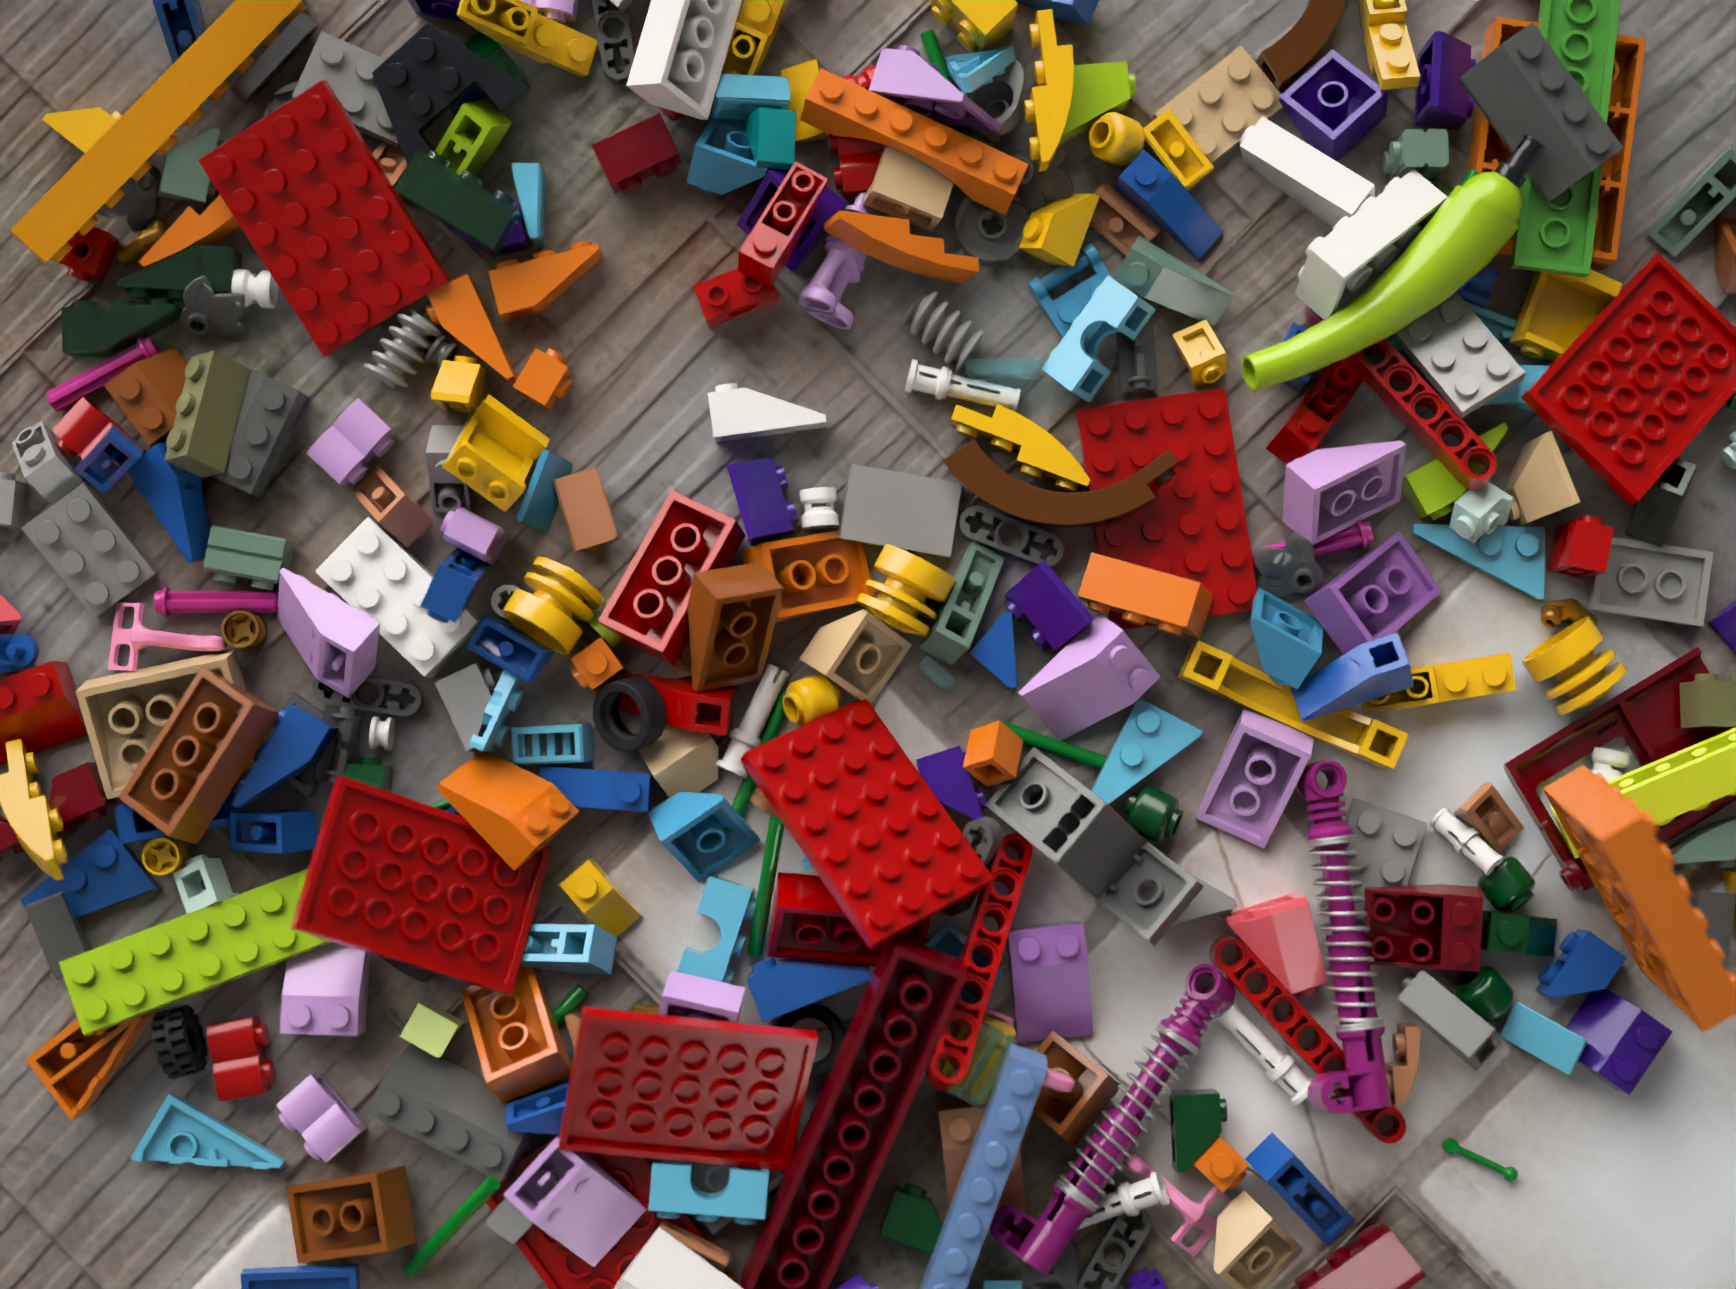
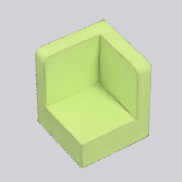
M423 1000L416 1006L399 1037L434 1057L440 1058L455 1032L461 1029L464 1021L431 1002Z

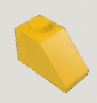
M98 107L49 113L42 120L83 153H86L122 115L114 111L110 116Z
M1072 194L1032 212L1024 226L1019 248L1051 266L1074 267L1099 196L1096 194Z
M454 356V361L443 360L431 391V400L444 411L472 414L483 400L486 370L481 364H477L476 358Z
M593 858L588 859L559 884L595 925L616 937L642 916Z

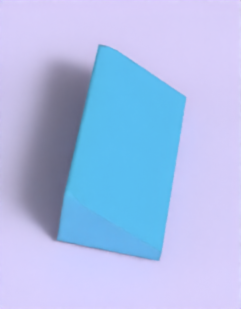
M721 74L710 110V118L745 120V117L759 107L788 110L790 104L789 80L786 77Z
M1518 1001L1514 1005L1500 1034V1037L1569 1076L1588 1044L1586 1039Z

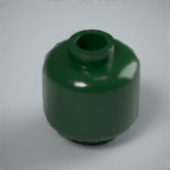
M1152 786L1142 789L1139 795L1133 792L1124 808V813L1129 815L1128 824L1141 836L1154 842H1160L1165 837L1171 839L1183 816V811L1179 810V801L1176 797Z
M1510 856L1505 858L1499 866L1494 867L1488 876L1480 869L1483 875L1478 880L1477 886L1482 888L1483 895L1498 911L1508 909L1510 913H1513L1535 896L1532 892L1535 880L1516 857Z
M1481 966L1479 972L1463 971L1456 981L1457 987L1455 996L1486 1022L1500 1021L1507 1016L1513 1001V990L1493 967Z

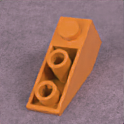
M582 241L570 245L569 251L555 254L554 250H547L534 254L533 260L519 263L516 259L498 263L496 265L497 269L488 272L501 318L504 321H509L542 312L603 257L599 244H591V241Z

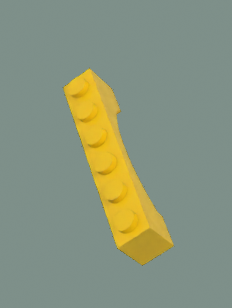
M1199 640L1191 644L1177 676L1184 681L1295 728L1321 742L1382 769L1395 768L1409 736L1406 732L1346 708L1303 722L1291 691L1292 686L1288 684L1280 685L1273 681L1268 674Z

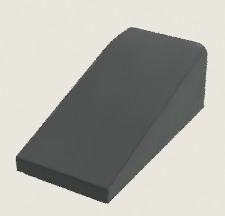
M1692 891L1693 896L1689 898V902L1692 908L1697 907L1706 918L1710 928L1705 930L1709 940L1714 939L1724 952L1726 960L1721 963L1726 969L1735 914L1736 894Z
M59 892L27 904L25 907L48 965L56 980L64 978L59 965L60 961L92 950L63 892Z

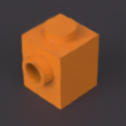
M535 348L512 387L517 393L550 411L557 398L564 399L573 384V380L570 379L572 372L565 365L568 359L548 348L546 353Z
M600 637L571 658L576 667L570 671L583 689L589 685L592 690L599 691L605 684L610 683L628 670L603 637Z
M1000 720L971 729L963 768L986 787L1014 779L1017 775L1023 740Z
M1220 1136L1193 1163L1222 1193L1228 1187L1231 1190L1236 1188L1246 1177L1247 1173L1244 1170L1249 1166Z

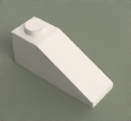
M736 383L718 385L715 387L716 392L708 393L713 437L716 443L827 427L825 414L748 388H738Z

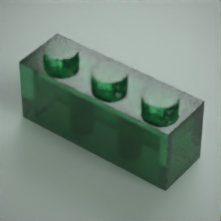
M417 150L394 190L399 196L498 254L521 216L519 211L514 208L516 201L497 189L494 194L482 189L483 181L465 170L462 171L461 175L447 168L450 162L436 152L430 150L428 155H425Z

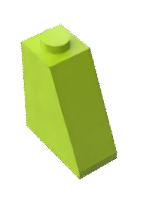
M1127 61L1074 65L1071 105L1059 145L1091 128L1100 116L1109 112L1119 113L1127 108L1130 96H1135L1136 94L1135 74L1128 73ZM1035 81V86H1036V87H1037V86H1043V84H1038V85H1037V84H1036V81Z

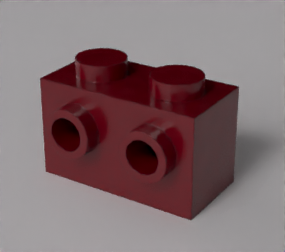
M660 113L592 144L595 155L614 194L621 191L623 194L631 193L642 187V181L655 175L657 178L665 177L677 169L676 165L682 163L677 147Z

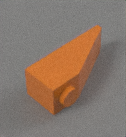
M465 274L427 293L431 303L425 305L434 326L441 324L448 334L513 385L517 377L471 277Z

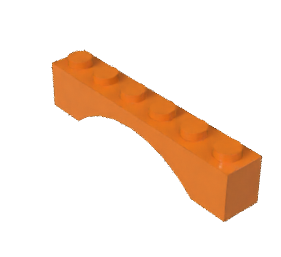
M822 68L806 97L800 119L833 136L870 140L907 153L945 175L961 188L971 200L1006 215L1029 165Z

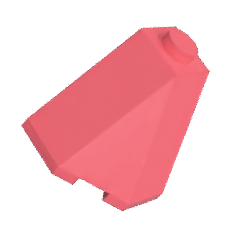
M1290 893L1221 916L1225 926L1256 955L1291 994L1297 993L1298 998L1310 996L1320 991L1319 985L1328 983L1306 896Z

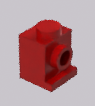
M93 227L85 236L78 232L68 242L73 249L59 263L68 268L67 275L87 283H89L91 277L104 281L119 239L108 231ZM85 246H88V254L85 257H81Z

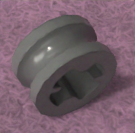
M439 336L430 347L425 363L428 365L436 364V370L439 371L443 360L454 361V356L457 355L460 345L455 342L449 344L446 336Z

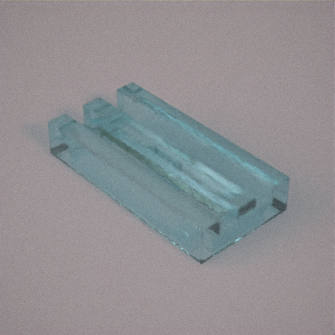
M1042 358L966 359L964 375L967 378L976 380L1037 379L1042 371Z
M984 1021L981 1023L968 1069L986 1035L990 1036V1039L963 1089L958 1088L962 1080L950 1089H946L948 1093L980 1109L996 1082L1009 1044L1016 1045L1017 1043L1015 1037L1008 1036L997 1028L994 1029ZM999 1041L1004 1043L977 1095H972L971 1092Z

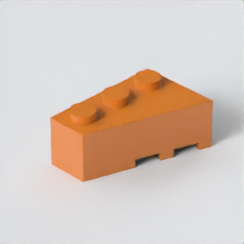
M1092 552L1078 593V597L1088 603L1086 608L1091 611L1108 615L1111 610L1123 614L1122 619L1143 626L1145 622L1159 626L1158 629L1176 636H1181L1182 633L1198 639L1201 637L1213 599V595L1199 582Z
M152 1011L89 1036L83 1035L77 1019L25 1060L69 1119L73 1121L87 1114L155 1014Z

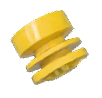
M885 544L874 564V567L887 577L885 582L881 583L867 579L864 584L867 588L878 594L877 598L860 593L855 602L889 627L902 633H911L927 638L931 629L918 621L917 618L920 615L935 621L938 615L926 606L925 602L927 598L938 602H945L956 579L918 556L896 546Z
M538 556L531 566L535 573L527 572L523 578L534 594L516 589L501 613L524 634L560 654L568 655L583 633L580 627L572 620V617L590 622L594 616L591 609H598L604 598L594 586L573 569L546 557Z
M1589 616L1562 629L1522 659V664L1535 682H1541L1551 677L1555 678L1556 681L1545 693L1548 699H1554L1565 693L1554 705L1559 715H1564L1593 703L1610 691L1613 685L1627 673V668L1622 661L1604 668L1616 657L1613 649L1594 654L1592 650L1600 644L1604 636Z

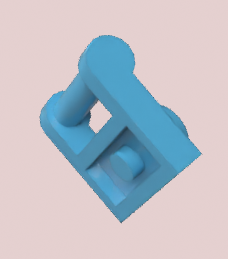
M1091 243L1080 249L1081 253L1078 254L1074 267L1060 266L1041 279L1035 277L1027 282L1031 294L1061 340L1069 331L1073 320L1081 314L1088 304L1095 289L1102 284L1107 275L1113 278L1102 262L1096 248ZM1087 266L1090 267L1094 274L1092 277L1052 301L1048 291Z

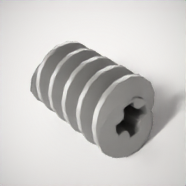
M936 291L927 296L921 295L903 315L900 324L905 325L913 320L910 333L916 335L924 330L921 339L924 345L936 340L933 347L935 354H939L947 349L944 361L949 364L959 359L956 367L957 372L979 347L984 331L979 330L970 335L969 330L972 321L968 320L958 325L957 322L961 312L957 310L949 316L945 314L949 302L946 300L936 306L934 304L938 294Z
M408 307L406 308L411 313V316L401 313L397 315V319L403 327L390 326L388 328L394 340L382 338L379 341L386 352L372 351L371 356L377 365L364 363L362 366L364 370L393 390H395V385L408 387L409 384L403 377V373L417 374L416 369L411 364L412 360L425 362V358L419 350L421 348L430 349L432 343L428 337L443 335L436 326Z

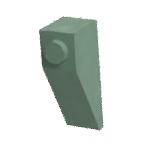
M1732 143L1702 171L1647 231V234L1674 258L1736 197V147Z
M1138 236L1113 277L1117 282L1148 300L1200 321L1206 319L1214 327L1235 295L1230 290L1141 236Z
M973 540L970 542L953 575L956 581L946 601L939 602L934 611L938 616L935 621L930 620L928 627L931 630L927 638L923 637L920 649L953 665L970 648L1005 557Z

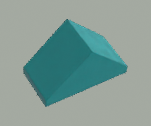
M759 107L745 117L744 127L756 167L782 170L791 169L794 164L796 111Z

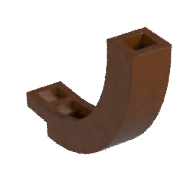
M1309 0L1303 15L1292 29L1280 40L1260 53L1256 64L1278 91L1298 77L1318 55L1334 30L1346 0Z
M975 439L943 460L952 473L970 491L994 508L1023 521L1062 528L1100 525L1140 511L1157 500L1149 487L1154 483L1158 488L1165 485L1177 475L1174 469L1179 467V462L1169 449L1135 474L1114 485L1087 492L1064 493L1036 488L1010 476L988 457Z

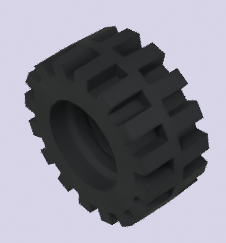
M183 1005L157 1012L153 1016L154 1022L151 1024V1028L154 1031L152 1033V1040L155 1042L154 1050L158 1054L157 1060L159 1065H162L164 1074H167L169 1079H175L203 1071L205 1065H207L205 1058L207 1056L206 1040L202 1034V1025H199V1018L197 1014L194 1015V1009L189 1005Z

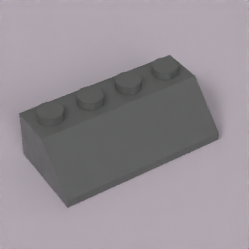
M1533 22L1498 46L1459 78V81L1511 153L1521 142L1524 134L1531 136L1545 146L1544 151L1540 153L1526 174L1547 203L1608 162L1623 149L1621 143Z
M412 1043L408 1045L384 1075L366 1111L368 1115L489 1176L495 1177L500 1182L513 1179L534 1133L510 1132L506 1126V1104L523 1097L520 1096L502 1104L487 1085L485 1078L443 1057L436 1058Z

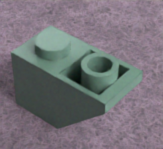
M213 127L166 155L156 197L199 208L203 207L206 199L213 200L216 188L198 160L225 143L218 140L221 129Z

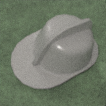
M1016 60L1007 66L1004 74L992 77V83L980 86L973 92L966 94L1001 124L999 132L968 128L988 136L992 142H999L1001 136L1015 128L1020 120V96L1024 85L1025 72L1019 61Z

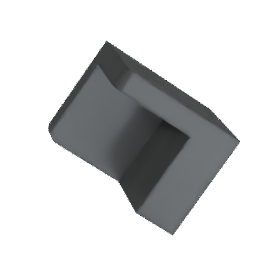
M1069 1242L1048 1276L1024 1261L1023 1284L1031 1289H1077L1078 1247Z

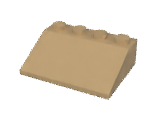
M236 649L87 680L76 690L107 799L120 796L201 667L209 669L246 691ZM253 757L245 770L254 767L256 762L253 761Z

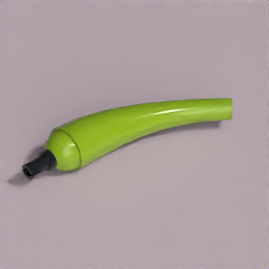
M1524 134L1523 139L1505 163L1501 162L1494 172L1477 174L1467 180L1462 186L1456 185L1432 219L1402 255L1363 293L1329 318L1289 340L1242 357L1241 370L1247 387L1251 391L1256 392L1299 378L1343 360L1393 335L1448 299L1481 271L1519 228L1516 223L1521 215L1523 206L1519 189L1526 180L1524 175L1540 153L1544 151L1545 146L1531 136Z

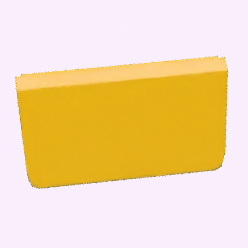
M817 60L807 61L780 70L781 77H786L789 80L790 104L788 110L796 111L795 144L829 139L828 133L800 120L806 97L819 73Z
M1170 108L1143 128L1145 136L1144 146L1153 158L1175 176L1187 191L1214 170V166Z

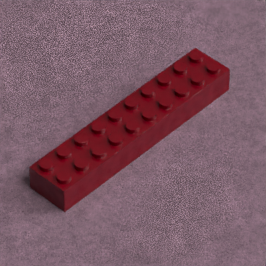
M900 935L887 940L742 1270L741 1285L743 1289L829 1288L966 981L968 973L962 959Z

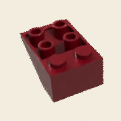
M1446 884L1365 887L1364 912L1368 914L1364 917L1363 927L1370 928L1368 932H1365L1366 942L1372 943L1370 947H1367L1369 957L1375 959L1373 962H1370L1371 965L1480 971L1483 892L1481 887Z

